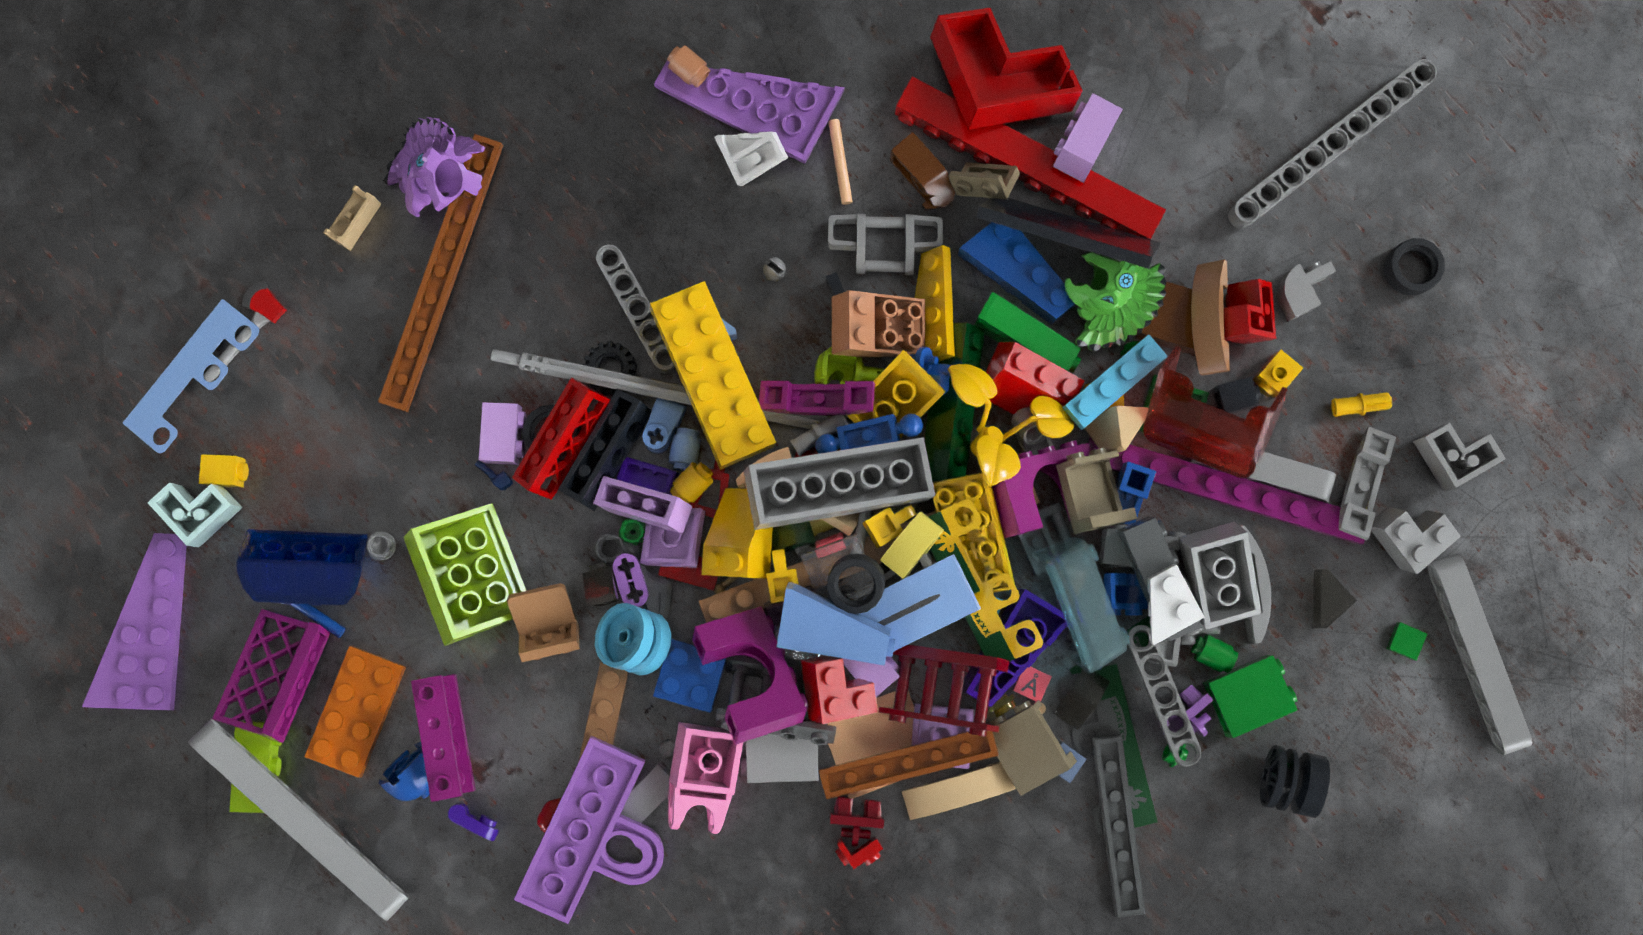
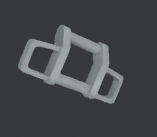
M857 213L831 215L828 219V247L832 250L856 251V274H865V272H904L905 275H913L914 252H926L943 244V220L941 217L906 214L905 217H868L866 214ZM857 224V242L835 240L833 238V227L835 225ZM914 225L936 227L937 241L915 243ZM866 228L905 229V261L865 260Z

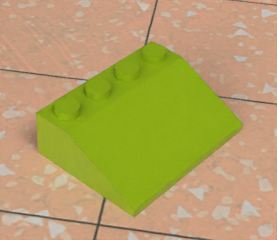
M493 503L413 528L403 537L444 646L513 620L507 598L510 594L526 591Z

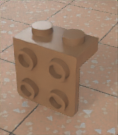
M558 583L508 596L507 603L519 633V656L522 662L539 660L543 657L561 653L565 654L580 649L579 625L564 584Z

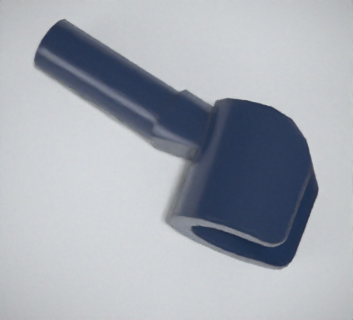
M478 460L475 463V466L485 473L499 490L504 491L513 485L514 482L504 470L496 475L483 462Z

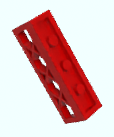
M571 377L512 478L528 491L552 500L605 411L610 399ZM592 399L598 400L593 411L587 413V408ZM581 425L582 430L579 435L572 438L575 428ZM567 450L564 460L557 463L560 453ZM552 475V480L547 489L541 488L544 480Z

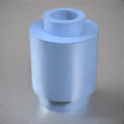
M677 428L676 434L672 437L668 463L674 465V470L683 472L692 462L698 464L701 446L699 431L689 428Z

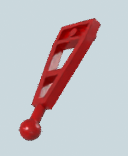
M715 460L714 467L710 470L713 473L711 478L721 481L720 504L725 488H729L730 474L724 473L725 468L720 470ZM703 494L694 503H689L693 506L692 508L703 509L705 516L714 518L716 509L699 505ZM700 556L697 568L660 566L658 572L660 576L713 591L719 577L701 575L702 557Z

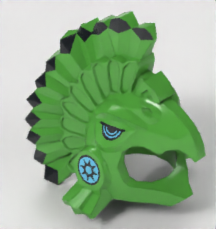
M1088 251L1081 256L1094 269L1091 285L1088 286L1084 283L1074 285L1070 278L1065 279L1067 296L1079 307L1077 308L1078 315L1083 320H1087L1083 332L1076 338V345L1087 346L1091 351H1098L1101 347L1110 348L1114 343L1118 346L1125 342L1131 343L1133 336L1141 334L1143 328L1149 326L1151 320L1158 316V309L1164 305L1162 299L1167 294L1164 289L1167 283L1164 277L1166 268L1158 263L1148 269L1125 261L1119 262L1108 256Z

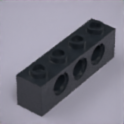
M617 389L558 490L595 512L598 506L593 503L603 476L614 479L650 418L652 410L640 400Z

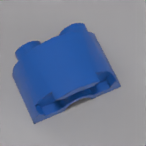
M1105 573L1103 580V615H1121V610H1125L1126 616L1143 615L1142 610L1148 609V603L1136 575Z

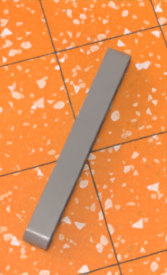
M1426 59L1415 62L1241 197L1229 210L1228 220L1230 224L1239 229L1250 226L1422 92L1436 78L1437 68L1434 63ZM1415 72L1420 73L1423 76L1424 81L1419 80L1416 77ZM1393 89L1399 90L1402 94V98L1397 97L1394 94ZM1371 106H1376L1380 110L1381 115L1375 114ZM1351 122L1356 124L1359 128V132L1353 131L1350 128L1349 123ZM1327 139L1333 140L1337 145V149L1329 147ZM1305 156L1314 159L1315 166L1308 165L1305 161ZM1283 173L1291 175L1294 183H1287L1283 178ZM1261 190L1269 192L1272 200L1267 201L1263 199ZM1238 208H1246L1250 218L1242 217L1239 214Z
M209 719L188 741L195 751L381 918L388 921L408 900V895L213 719Z

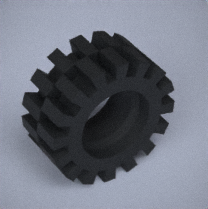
M607 341V344L598 343V347H592L589 350L590 354L585 355V364L583 365L599 368L602 361L614 358L621 364L620 373L637 376V365L634 357L620 343L614 344L612 341ZM589 384L595 391L606 396L608 394L614 395L616 389Z

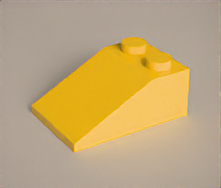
M903 350L874 380L873 412L847 416L854 423L890 414L896 416L897 423L907 414H916L921 418L946 390Z
M725 488L703 544L701 575L767 579L766 573L770 572L773 527L754 530L747 489Z

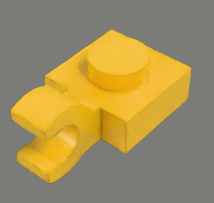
M911 504L895 514L888 507L862 524L875 546L879 548L898 537L903 531L900 524L914 517L917 513Z
M784 549L772 550L775 572L766 573L771 603L784 601L788 582L799 585L796 568L787 569Z

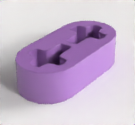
M623 553L617 556L613 562V572L621 598L624 603L640 607L644 605L649 596L643 571L635 555ZM623 558H626L628 562L634 563L635 567L630 569L631 579L627 578L625 571H620L618 568L622 564ZM633 581L636 590L643 591V595L639 597L640 602L636 603L633 598L628 599L627 594L631 592L629 583Z

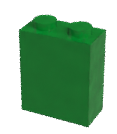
M1265 655L1232 669L1229 673L1225 672L1202 682L1206 693L1213 699L1211 704L1226 737H1238L1298 710L1295 705L1298 701L1293 688L1290 685H1286L1283 678L1285 670L1278 658L1275 659L1273 655Z

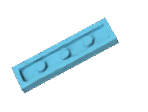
M1147 335L1063 406V410L1080 430L1084 429L1168 356L1154 339Z

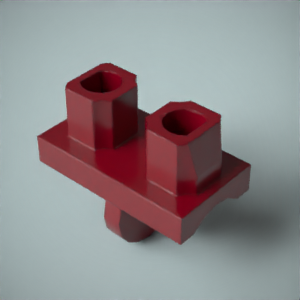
M838 796L834 812L830 813V824L853 826V829L841 828V837L852 838V847H858L859 838L870 839L871 830H861L860 826L884 829V817L881 816L880 800L865 799L863 815L852 814L853 798Z

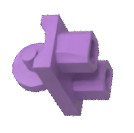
M1190 685L1179 696L1189 707L1186 713L1194 733L1198 732L1204 737L1208 734L1204 725L1211 718L1206 712L1198 719L1195 715L1211 703L1213 699L1208 694L1202 695L1199 690ZM1171 716L1167 719V727L1172 732H1177L1184 726L1182 719L1178 716Z

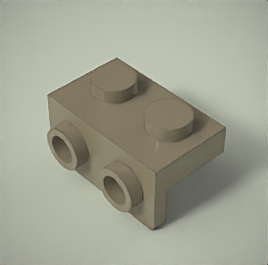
M966 162L961 172L951 171L948 177L956 195L1007 199L1020 173L1017 166Z

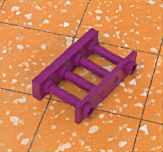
M439 675L411 681L431 802L460 797L462 793L475 791L457 675Z

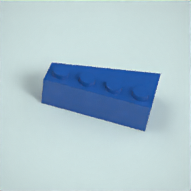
M991 222L960 247L958 252L960 258L965 261L967 260L983 275L990 277L1006 292L1022 301V304L1049 324H1054L1074 308L1075 304L1067 296L1064 282L1020 230Z

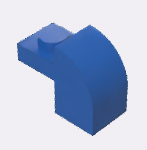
M1125 462L1122 465L1115 483L1123 510L1135 508L1138 517L1143 499L1148 498L1156 474L1155 470L1131 462ZM1137 519L1132 520V521H1129V522H1126V523H1123V524L1130 525V524L1136 522Z

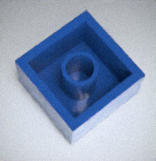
M671 639V647L665 661L662 663L653 697L711 713L727 658L702 665L694 645Z

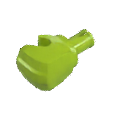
M832 347L821 353L816 360L814 382L815 384H828L835 379L839 380L840 384H845V381H874L885 369L864 366L862 357L832 355Z

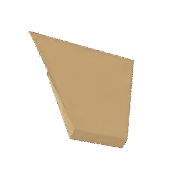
M1114 406L1106 409L1084 429L1099 449L1106 448L1107 452L1118 451L1119 453L1127 449L1151 411L1147 407Z

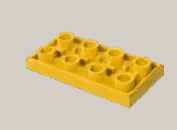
M982 472L933 482L935 491L933 501L936 513L961 500L970 499L982 519V523L978 528L959 536L982 583L1002 573L1009 574L1014 582L993 489L988 487ZM961 507L955 513V519L961 526H968L973 522L974 516L969 508ZM1003 581L997 582L993 586V593L1011 590V587Z

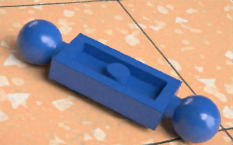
M894 414L836 427L838 437L835 438L831 434H823L816 440L815 448L817 453L821 454L838 451L840 448L841 450L897 442L901 441L899 434L907 437L919 435L923 429V422L916 414H907L898 423Z

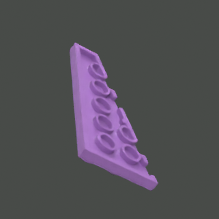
M668 60L654 83L655 88L743 133L776 132L786 154L803 164L807 162L845 88L821 86L819 83L795 82L790 81L788 78L746 72V74L738 73L725 68H720V70L709 68L711 71L708 77L696 88L693 85L689 86L668 69L670 63Z
M153 534L82 707L174 710L187 547L176 534Z

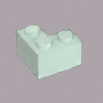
M169 482L147 502L186 546L193 547L203 545L243 508L223 486L210 484L194 499L182 485Z

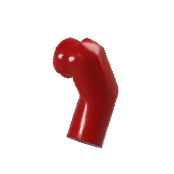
M561 798L547 801L538 815L537 825L542 832H546Z

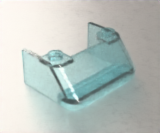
M1072 537L1032 553L1033 559L1044 564L1078 651V654L1071 656L1072 661L1089 674L1103 668L1127 651L1126 645L1130 644V640L1125 628L1119 627L1095 563L1099 558L1093 544L1087 545L1085 540Z

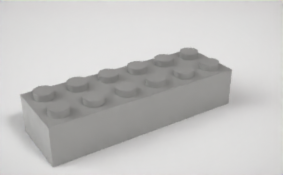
M924 437L751 464L744 470L754 530L922 503L935 496Z

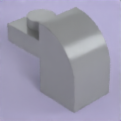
M1320 261L1304 270L1301 264H1298L1283 276L1277 288V300L1288 322L1321 305L1312 285L1336 272L1331 261L1324 265H1321Z

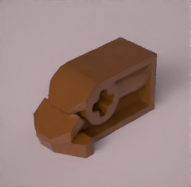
M914 132L909 134L891 150L890 162L925 200L922 204V208L925 211L945 208L954 200L955 191L949 180V173Z

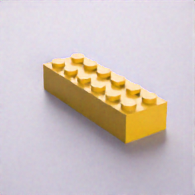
M705 281L650 303V312L720 470L773 448L776 444L775 438Z

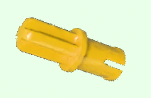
M1387 392L1371 395L1358 393L1355 397L1333 398L1331 401L1334 417L1358 413L1360 416H1364L1366 412L1389 410L1392 408V397Z

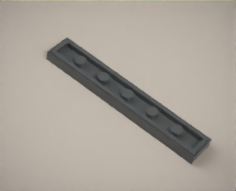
M1122 735L1094 737L1091 740L1114 915L1116 918L1143 915L1146 912Z

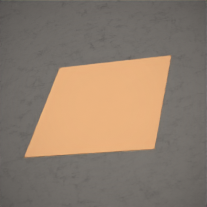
M896 691L876 698L878 711L879 707L893 709ZM908 691L905 711L914 712V705ZM878 712L828 723V725L836 726L834 743H828L835 764L911 746L913 718H907L906 723L890 721L888 720L889 714ZM893 783L849 793L847 796L854 799Z

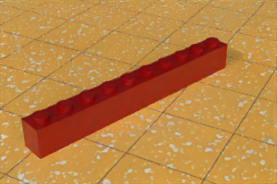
M913 76L896 105L895 115L898 116L902 123L908 126H913L914 124L922 128L923 132L930 138L943 139L948 142L949 147L961 153L965 151L973 155V159L978 163L1017 166L1020 173L1018 179L1024 182L1026 188L1049 195V199L1052 202L1062 206L1066 204L1074 208V212L1077 215L1086 219L1091 217L1100 222L1099 225L1151 239L1166 212L1165 208L1090 170L1083 183L1054 168L1053 165L1058 157L1054 154V150L1004 124L968 129L955 98Z

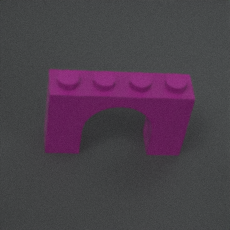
M1075 440L1059 445L1060 450H1055L1054 446H1049L1037 450L1038 455L1033 456L1032 451L1018 454L1020 459L1019 472L1014 477L992 486L1004 539L1043 528L1033 494V482L1038 471L1049 475L1058 485L1069 521H1071L1056 465L1066 462V456L1070 454L1084 452V456H1089L1088 452L1091 451L1089 443L1077 445Z
M762 606L695 626L692 637L702 665L735 655H744L758 660L769 673L771 686L764 693L728 705L724 718L735 745L802 723L808 710L807 699L803 693H799L796 686V674L791 666L788 667L784 659L785 650L784 648L777 647L778 641L773 633V621L769 615H765Z

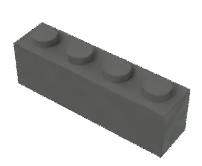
M1150 516L1117 530L1148 604L1150 602L1148 577L1172 564H1179L1175 550L1172 547L1169 548L1165 540L1168 534L1161 520L1157 521L1155 517ZM1183 575V577H1184V579H1185V581H1186V583H1187V585H1188V587H1189V589H1190V591H1191L1189 582H1188L1187 578ZM1200 620L1165 640L1170 642L1202 628Z

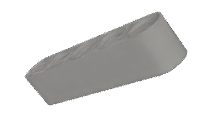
M614 245L602 246L596 254L597 263L653 364L663 374L674 373L676 368L673 362L667 366L659 364L660 356L664 353H669L661 334L659 333L658 338L653 341L645 339L647 330L651 328L658 329L650 312V303L624 256ZM609 255L618 256V260L613 266L604 265V260ZM623 279L632 281L631 287L626 291L617 289L618 283ZM636 304H643L646 306V309L642 315L634 316L631 314L632 307Z
M1203 434L1198 435L1191 463L1325 503H1329L1336 477L1335 473Z
M1135 626L1129 632L1128 646L1175 762L1180 766H1192L1201 758V747L1158 643L1153 645L1150 642L1146 647L1142 648L1134 644L1133 636L1136 633L1143 632L1148 637L1151 634V628L1148 626ZM1148 660L1157 661L1161 666L1160 673L1154 676L1147 674L1144 670L1145 662ZM1159 688L1170 690L1172 693L1171 702L1168 704L1158 702L1155 697L1156 691ZM1171 716L1180 717L1184 724L1182 731L1177 733L1170 731L1167 727V719ZM1188 744L1194 748L1195 757L1193 760L1187 762L1179 757L1178 750L1181 745Z

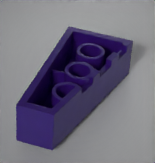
M1017 588L1020 595L1019 600L1006 606L1000 619L1005 629L1024 620L1033 621L1043 639V645L1033 652L1010 661L1008 673L997 671L996 677L993 676L989 707H992L1018 680L1017 678L1026 668H1029L1047 646H1050L1058 638L1057 636L1075 620L1026 589ZM1021 628L1016 634V639L1020 645L1029 647L1034 643L1035 635L1032 630ZM971 667L964 679L963 692L977 700L981 674H978L979 668Z

